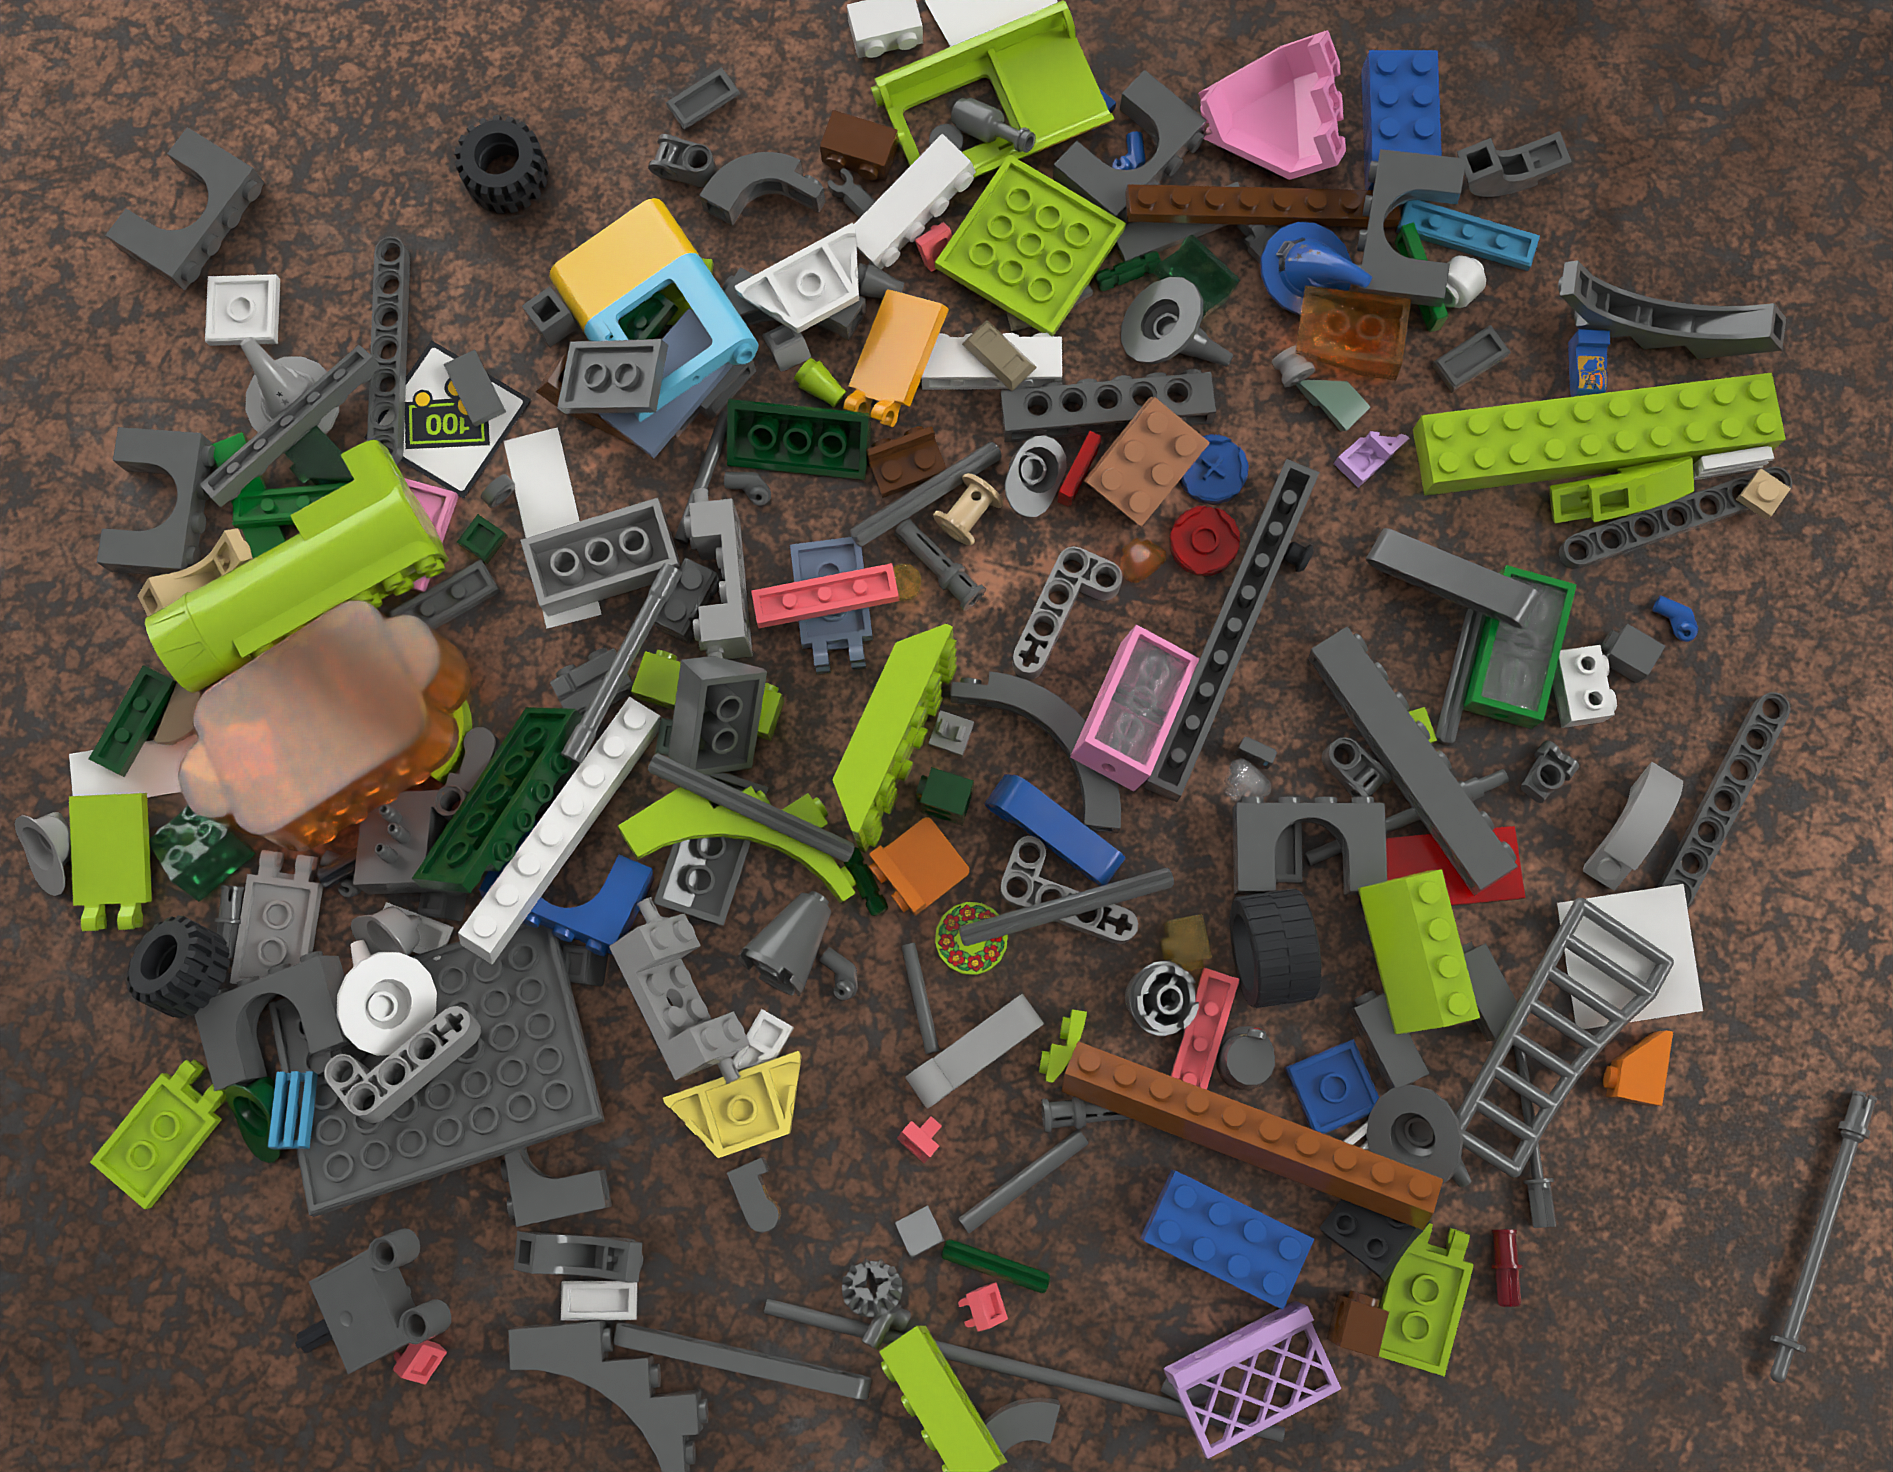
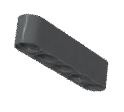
M1389 528L1381 530L1366 557L1368 564L1386 574L1519 629L1524 628L1541 597L1538 591L1522 582Z

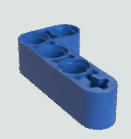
M1005 774L984 803L991 812L1001 819L1017 824L1031 836L1040 839L1048 849L1099 886L1107 885L1125 860V856L1031 783L1017 775Z

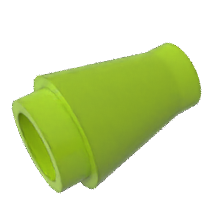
M809 358L794 377V380L799 383L798 388L827 402L833 408L847 392L838 384L820 360L816 362L814 359Z

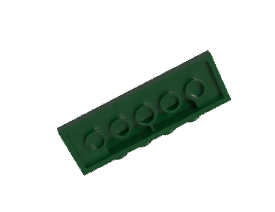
M525 708L412 877L421 888L471 893L473 888L480 882L485 870L499 872L506 862L513 859L516 852L515 846L519 839L533 828L534 816L539 808L552 798L553 787L557 780L571 768L572 761L561 755V752L574 728L582 719V716L576 709Z

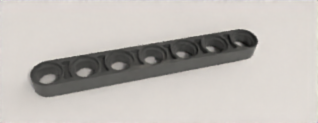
M390 236L380 240L374 251L370 355L374 357L381 367L374 372V375L369 380L367 441L378 440L382 444L392 443L394 449L391 455L395 463L399 464L404 453L410 252L400 239ZM392 247L400 248L401 252L398 259L392 262L385 261L384 256L388 249ZM391 279L399 280V288L396 292L392 294H385L383 292V287L387 281ZM391 311L397 312L398 320L394 325L389 327L382 325V319L386 313ZM388 344H395L397 346L395 356L387 360L382 359L381 350ZM386 377H394L396 384L393 390L386 393L381 392L379 388L381 381ZM388 409L393 410L395 417L392 423L385 426L379 425L378 418L381 412Z
M1774 466L1763 469L1770 475L1778 478L1779 481L1789 488L1792 487L1791 475L1784 468ZM1755 472L1684 496L1667 504L1576 533L1568 537L1560 546V560L1568 568H1583L1749 511L1748 507L1734 500L1732 490L1734 487L1745 488ZM1702 498L1714 501L1717 508L1714 515H1707L1702 512L1699 506ZM1675 509L1682 513L1684 517L1682 526H1674L1667 520L1668 510ZM1639 520L1647 522L1651 527L1650 537L1644 538L1637 535L1634 531V523ZM1603 532H1612L1618 537L1619 544L1617 548L1610 549L1603 545L1601 541ZM1571 543L1581 544L1586 550L1585 559H1573L1568 552L1569 545Z
M1769 692L1757 698L1752 704L1656 887L1684 884L1687 907L1692 903L1789 717L1791 711L1790 703L1782 694ZM1766 700L1774 701L1778 705L1780 713L1776 719L1768 718L1763 713L1762 706ZM1749 731H1757L1762 735L1764 744L1761 749L1756 750L1748 745L1746 736ZM1734 761L1742 762L1746 766L1748 774L1745 780H1737L1732 776L1730 767ZM1717 792H1724L1731 798L1732 805L1728 811H1721L1714 804V797ZM1701 823H1708L1713 826L1716 835L1712 842H1705L1700 839L1698 827ZM1685 854H1692L1698 859L1699 869L1695 874L1687 873L1683 869L1681 861Z
M617 1323L613 1344L625 1348L856 1399L867 1400L872 1384V1379L863 1375L633 1324Z

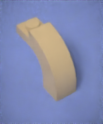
M238 528L225 530L209 555L198 563L178 572L149 577L138 594V598L147 616L172 604L181 598L183 594L192 592L252 560L251 548L243 540Z

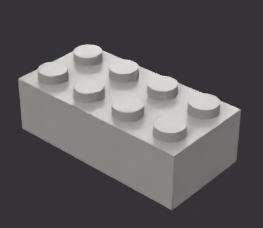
M658 498L520 540L539 606L548 617L652 585L663 563L670 564L677 569L681 567L668 521Z

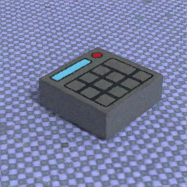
M1246 736L1239 743L1234 755L1268 769L1273 763L1277 751Z

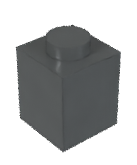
M551 286L522 305L529 321L550 348L578 329L570 311Z
M1627 623L1617 632L1611 630L1603 641L1601 648L1605 650L1603 655L1607 656L1610 668L1638 683L1649 675L1665 645Z

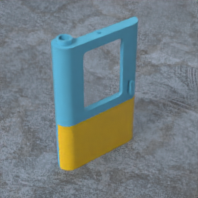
M653 198L642 202L557 261L550 270L549 276L589 341L628 340L618 323L619 319L669 284L675 283L713 341L709 348L662 379L656 411L692 386L700 383L705 377L725 363L729 362L733 365L746 364L755 357L759 345L757 340L666 205L660 199ZM653 413L634 414L639 422H642Z

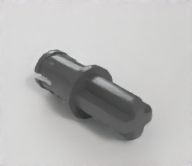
M221 885L219 916L214 918V922H218L217 934L226 940V946L230 950L228 958L231 959L234 958L239 924H241L240 916L245 887Z

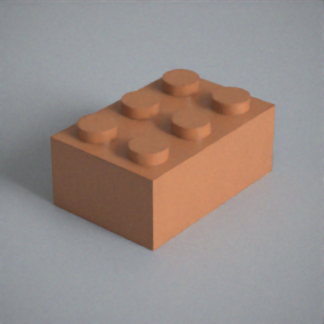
M1150 397L1083 481L1136 525L1142 527L1210 442L1156 397Z

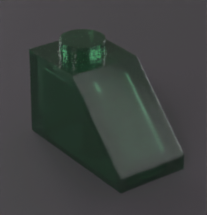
M317 425L284 453L294 463L289 469L303 483L309 479L315 485L349 483L354 480L341 456L343 452Z

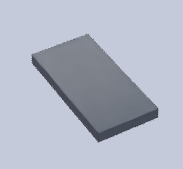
M690 308L662 339L668 344L662 379L712 345L713 340L695 312ZM725 363L705 377L700 383L686 390L642 422H639L634 413H599L604 421L654 459L733 367V364Z

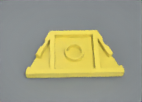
M800 1051L739 1071L738 1073L741 1077L729 1084H726L724 1077L663 1097V1100L685 1122V1125L706 1144L717 1158H721L791 1133L802 1056Z

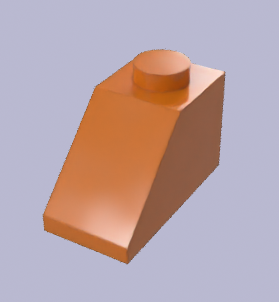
M1667 1030L1653 1032L1611 1060V1066H1607L1603 1077V1085L1607 1088L1606 1097L1650 1107L1662 1106L1673 1032Z

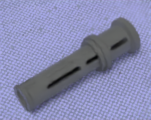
M910 518L903 521L897 527L894 535L939 578V586L943 590L948 589L961 602L960 607L964 611L970 609L982 598L986 588L982 584L977 585L965 573L966 568L958 562L953 563Z
M1074 1096L1072 1100L1049 1102L1047 1098L1041 1099L1042 1121L1045 1133L1051 1132L1052 1128L1074 1126L1076 1130H1080L1082 1127H1086V1123L1131 1119Z

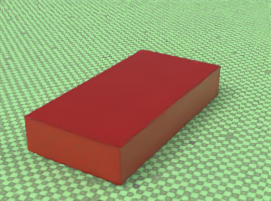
M1089 431L1059 490L1058 503L1067 507L1072 505L1083 483V479L1086 477L1100 449L1102 440L1100 435Z

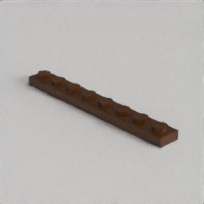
M1128 184L1125 191L1128 222L1291 225L1296 222L1316 223L1320 226L1368 227L1369 217H1362L1365 196H1373V190ZM1399 205L1388 214L1383 227L1397 228L1401 220Z

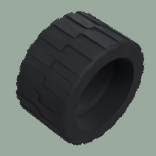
M1294 888L1236 897L1232 902L1230 910V938L1237 977L1240 979V987L1248 1004L1256 1009L1314 1000L1321 988L1322 966L1316 926L1304 895Z

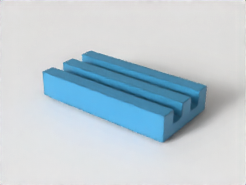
M291 1071V1073H276L268 1141L269 1148L310 1149L318 1078L316 1072L306 1071V1073H301L299 1071ZM290 1082L289 1095H288V1104H287V1113H286V1121H285V1130H284V1139H283V1141H282L283 1129H284V1120H285V1111H286V1102H287L288 1083ZM300 1082H305L298 1140H294L299 1109Z

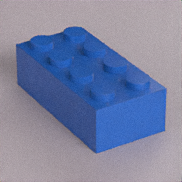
M1369 50L1361 70L1365 190L1374 189V183L1368 182L1371 161H1378L1380 149L1442 156L1438 50Z
M1175 1170L1170 1171L1140 1237L1143 1241L1282 1310L1286 1305L1314 1241V1238Z

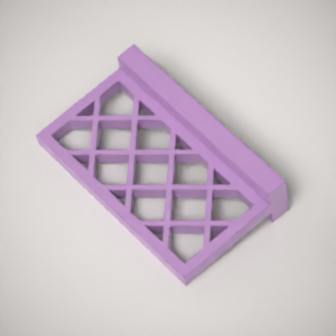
M1294 1301L1286 1305L1283 1310L1278 1309L1163 1368L1169 1383L1173 1385L1202 1452L1207 1459L1341 1389L1313 1327L1312 1321L1314 1319L1308 1306ZM1303 1330L1309 1340L1304 1357L1287 1351L1292 1336ZM1282 1341L1280 1348L1274 1346ZM1266 1349L1278 1353L1271 1374L1254 1368L1258 1354ZM1314 1353L1318 1362L1312 1361ZM1285 1356L1303 1362L1296 1384L1279 1378ZM1249 1358L1247 1365L1241 1364L1242 1361ZM1310 1365L1322 1369L1328 1382L1316 1390L1303 1387ZM1233 1366L1245 1370L1238 1392L1221 1386L1225 1370ZM1252 1373L1269 1379L1263 1401L1245 1395ZM1215 1376L1214 1382L1207 1381L1209 1378ZM1277 1382L1294 1388L1289 1404L1281 1408L1270 1404ZM1200 1383L1211 1387L1205 1409L1192 1405L1186 1390ZM1219 1390L1236 1396L1229 1418L1212 1412ZM1302 1391L1305 1392V1393H1308V1394H1306V1395L1300 1397ZM1243 1400L1261 1406L1256 1421L1249 1425L1237 1421ZM1268 1409L1274 1410V1412L1266 1415ZM1195 1412L1203 1414L1200 1422ZM1210 1417L1227 1423L1223 1438L1212 1444H1209L1205 1435ZM1235 1426L1241 1428L1233 1432Z

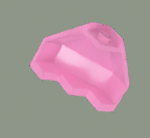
M1326 30L1280 46L1200 91L1198 94L1201 99V115L1207 120L1206 123H1209V127L1203 133L1205 135L1203 139L1289 180L1337 166L1346 152L1345 138L1338 135L1337 121L1344 120L1342 93L1337 91L1334 77L1341 75L1340 61L1329 31Z

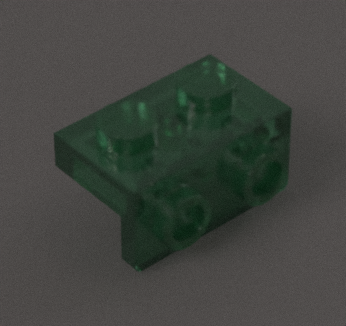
M1192 234L1185 238L1179 250L1161 261L1153 272L1160 280L1167 277H1180L1194 284L1203 298V318L1223 305L1240 281L1237 275Z

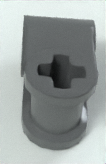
M669 134L659 135L657 140L659 148L655 159L651 160L648 165L650 172L660 178L703 188L718 171L711 150L707 146L686 141ZM699 163H706L702 168H694Z
M1343 737L1335 740L1322 753V763L1326 770L1344 786L1353 798L1371 797L1383 784L1388 785L1392 781L1388 771L1380 763L1372 759L1351 738ZM1335 748H1343L1348 753L1349 761L1346 765L1340 764L1334 758ZM1371 777V780L1365 786H1363L1364 783Z

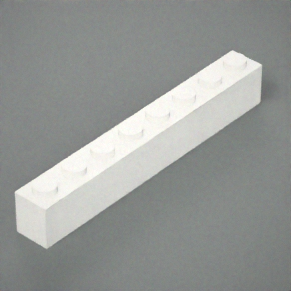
M631 697L628 698L521 845L513 859L508 863L458 932L460 944L490 964L495 962L659 732L660 715Z

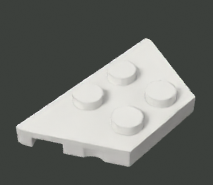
M851 223L735 285L738 296L796 333H800L859 301L856 230L854 224Z

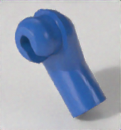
M1135 131L1126 135L1128 153L1125 156H1121L1120 160L1116 158L1112 168L1132 170L1145 164L1146 157L1143 134L1141 132Z
M1660 595L1652 611L1669 618L1674 634L1679 640L1684 642L1692 641L1698 633V625L1692 609Z

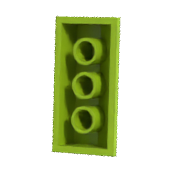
M1442 869L1425 871L1358 888L1394 1033L1402 1034L1442 1028L1480 1018Z

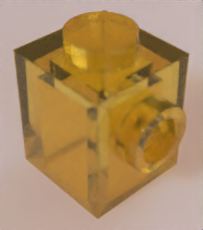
M1203 914L1169 920L1163 924L1166 938H1161L1160 942L1164 959H1171V962L1182 966L1186 971L1204 968L1203 961L1212 958Z

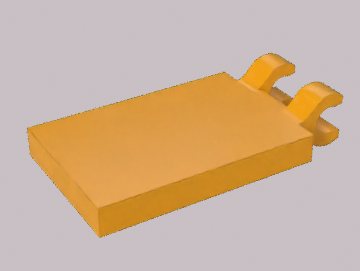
M887 289L849 383V387L855 391L846 398L843 409L852 412L870 413L872 401H879L871 411V418L879 420L883 425L894 427L901 405L910 407L949 309L941 303Z

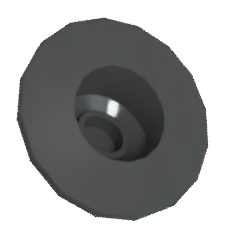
M1167 277L1152 283L1137 295L1126 311L1121 325V343L1126 354L1139 363L1158 364L1173 358L1177 354L1227 367L1233 359L1231 352L1211 340L1200 327L1203 318V298L1198 288L1184 278Z
M1417 1085L1392 1088L1378 1098L1368 1119L1366 1136L1370 1152L1442 1178V1185L1451 1178L1459 1187H1465L1471 1183L1470 1176L1461 1159L1463 1138L1459 1120L1447 1101L1433 1090Z

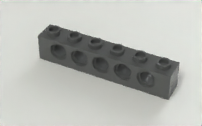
M1198 369L1183 371L1181 375L1167 376L1166 373L1156 372L1147 375L1146 378L1137 379L1123 375L1104 382H1097L1096 379H1083L1078 381L1077 384L1063 385L1061 382H1049L1037 388L1018 385L1012 392L1009 389L1001 391L1004 442L1026 441L1034 436H1048L1050 438L1088 435L1089 431L1096 434L1122 432L1142 407L1133 401V398L1136 396H1144L1148 399L1156 397L1189 426L1212 424L1216 413L1211 372L1202 373ZM1179 393L1184 397L1185 401L1175 403L1169 399L1168 395ZM1102 399H1109L1116 406L1112 409H1104L1098 402ZM1068 402H1075L1081 409L1077 412H1068L1064 409L1063 405ZM1034 405H1040L1045 408L1046 412L1043 415L1037 416L1031 414L1028 409Z

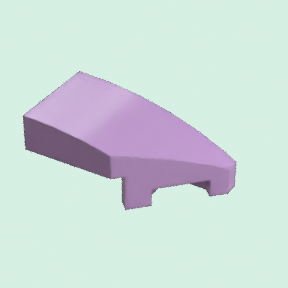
M1370 431L1366 438L1360 437L1333 464L1359 488L1402 448L1410 438L1403 434H1399L1397 437L1379 436V432Z

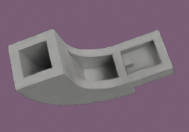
M1651 762L1630 788L1629 799L1621 816L1607 837L1584 864L1583 872L1615 891L1632 869L1636 870L1660 837L1677 806L1683 788V780Z

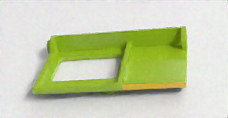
M1064 0L874 78L876 85L871 87L877 106L884 105L893 128L898 129L899 143L910 167L920 157V154L904 119L903 113L905 110L981 78L990 79L1010 126L1017 130L1026 127L1035 134L1036 139L1033 148L1028 153L1016 151L1014 143L997 137L991 143L985 142L963 151L962 153L972 162L976 171L973 175L974 178L1000 168L1009 154L1020 160L1114 121V117L1107 108L1077 40L1074 21Z

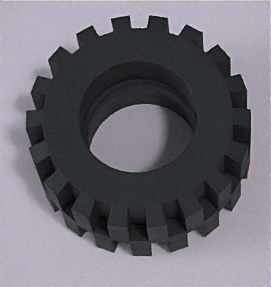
M500 115L493 116V120L488 122L486 118L479 120L480 125L477 127L471 124L467 128L469 134L467 136H460L458 142L461 147L455 148L454 155L457 158L455 161L456 169L472 199L477 204L480 202L484 209L490 211L494 207L496 213L503 214L504 210L508 208L511 213L518 212V206L529 207L531 205L530 199L535 198L537 200L542 195L539 188L546 187L547 179L545 176L549 175L546 164L547 160L532 130L529 131L528 126L522 121L517 124L515 118L507 116L505 121L502 120ZM504 155L518 157L516 164L509 171L496 175L486 173L487 167L494 159Z
M178 915L176 918L173 916L166 918L163 923L159 922L154 925L153 929L150 932L148 931L143 936L141 943L136 946L135 953L129 961L128 966L130 969L126 975V980L129 981L127 985L128 991L132 993V997L135 1000L172 1018L181 1019L187 1015L192 1016L196 1014L199 1008L203 1009L209 1004V1000L216 996L219 991L218 988L221 983H224L227 976L225 972L230 964V960L227 959L230 955V950L226 946V940L219 934L184 916Z

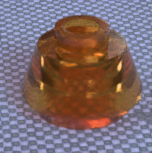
M1136 538L1121 550L1124 555L1121 557L1120 562L1125 579L1134 584L1152 575L1166 562V551L1148 539L1141 542L1139 538Z

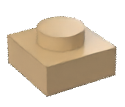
M1760 468L1755 472L1736 500L1767 520L1773 515L1791 488Z

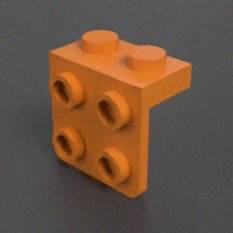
M928 817L920 820L884 849L880 845L869 853L870 859L873 862L868 866L881 884L886 880L895 890L891 897L903 913L909 909L914 916H917L966 878L970 871L969 866L933 820Z

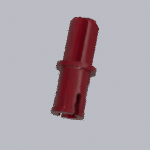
M1492 1230L1495 1265H1491V1268L1496 1269L1498 1304L1502 1307H1518L1521 1305L1519 1269H1523V1265L1518 1264L1517 1230Z

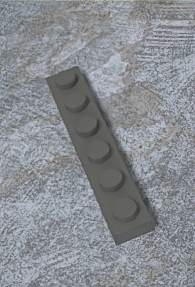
M360 345L356 346L199 485L220 507L228 501L235 499L240 494L242 488L254 478L261 476L276 458L291 450L301 436L307 431L316 428L327 413L334 407L342 405L352 391L360 384L368 382L374 375V372L381 367L380 364Z

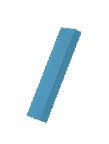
M1420 200L1404 203L1400 216L1401 220L1396 229V233H1399L1402 225L1414 222L1420 240L1528 271L1532 265L1540 235Z

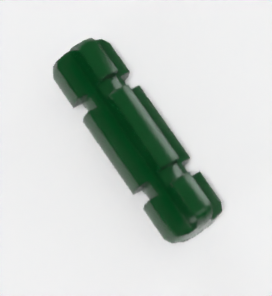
M1151 251L1143 254L1144 258L1140 259L1138 256L1113 265L1112 270L1105 268L1097 271L1095 279L1099 289L1106 291L1114 288L1115 283L1122 285L1143 277L1145 272L1151 274L1159 271L1162 261L1158 252Z
M855 847L851 858L844 862L847 869L850 868V873L856 882V887L862 899L867 901L865 905L870 914L877 916L888 909V904L883 895H879L880 889L867 864H863L864 858L859 848Z

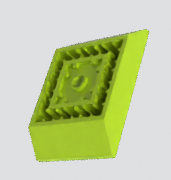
M944 624L895 643L832 779L858 848L864 853L867 852L869 845L876 847L884 829L881 826L884 812L891 814L899 794H896V786L899 780L906 781L912 769L913 761L909 760L914 747L921 748L927 736L928 729L924 728L929 715L935 717L943 700V697H941L943 683L949 685L958 666L956 665L957 657L955 656L957 640L953 639V626Z

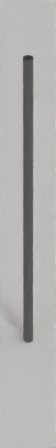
M767 1299L764 1314L859 1338L864 1337L870 1325L772 1299ZM889 1329L882 1343L890 1345L906 1333ZM935 1340L945 1359L1188 1419L1181 1402L1178 1400ZM1212 1409L1213 1413L1227 1418L1230 1417V1413ZM1195 1412L1200 1422L1203 1414ZM1242 1416L1237 1418L1238 1422L1246 1425L1256 1421ZM1212 1417L1209 1418V1425L1226 1429L1227 1423ZM1272 1425L1253 1436L1282 1443L1285 1427ZM1235 1426L1233 1431H1237L1241 1428Z

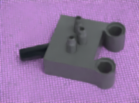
M451 784L443 786L439 790L363 793L358 846L319 869L317 875L319 881L325 888H331L354 874L353 885L368 895L444 892L449 896L456 897L464 894L465 892L421 888L412 877L444 831L445 819L450 822L458 810L457 808L451 811L454 803L461 800V805L468 794L457 785Z

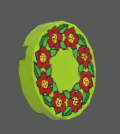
M965 902L953 906L947 911L936 928L935 939L939 956L950 969L963 975H978L994 968L1001 961L1007 949L1008 935L964 946L959 934V928L963 925L998 916L999 914L993 908L977 902Z

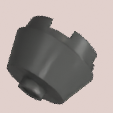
M1154 962L1135 974L1129 981L1125 992L1127 1009L1139 1026L1148 1033L1158 1036L1171 1035L1190 1025L1197 1014L1199 1002H1195L1196 992L1193 985L1196 982L1190 973L1173 962Z

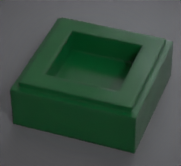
M477 514L457 543L488 564L508 538V535Z

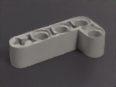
M1075 546L1068 547L1060 553L1014 650L1012 666L1013 671L1019 678L1034 680L1043 672L1079 592L1102 601L1111 600L1117 595L1122 581V571L1118 565ZM1074 560L1081 564L1082 570L1077 573H1070L1063 565L1067 561ZM1104 574L1109 575L1113 578L1115 584L1107 588L1101 587L1097 583L1096 578ZM1056 591L1063 592L1068 600L1064 604H1054L1050 601L1049 595ZM1042 622L1048 623L1053 628V632L1048 636H1040L1034 630L1035 625ZM1033 645L1037 648L1034 663H1031L1029 667L1023 666V659L1028 658Z
M1026 836L1017 841L1001 882L1000 893L1005 903L1012 907L1023 909L1040 904L1042 895L1047 892H1054L1061 898L1079 893V891L1039 877L1046 856L1045 845L1040 839ZM1025 846H1033L1039 852V859L1034 863L1023 862L1019 857L1020 849ZM1012 880H1021L1027 886V892L1020 898L1012 897L1007 892V884ZM1115 904L1095 909V920L1090 923L1081 922L1076 915L1054 921L1115 944L1128 942L1138 930V920L1135 914ZM1103 910L1109 912L1106 917L1109 921L1117 922L1120 917L1126 919L1125 926L1129 927L1130 930H1124L1121 935H1117L1115 933L1116 927L1106 922L1103 925V930L1097 928L1103 917Z
M1021 994L937 1056L919 1066L907 1075L905 1079L926 1109H929L1044 1025V1022L1026 997Z
M449 1007L373 1070L369 1071L365 1065L350 1055L340 1054L331 1058L326 1064L324 1070L325 1079L350 1112L366 1122H380L474 1045L481 1034V1026L478 1020L462 1007ZM458 1023H460L462 1026V1029L459 1032L456 1028V1025ZM443 1036L448 1042L445 1043L440 1038ZM436 1045V1050L432 1057L423 1060V1054L427 1047ZM353 1067L352 1077L348 1081L342 1082L343 1073ZM405 1070V1077L402 1082L393 1085V1079L397 1072ZM375 1095V1101L371 1108L363 1110V1104L367 1097Z

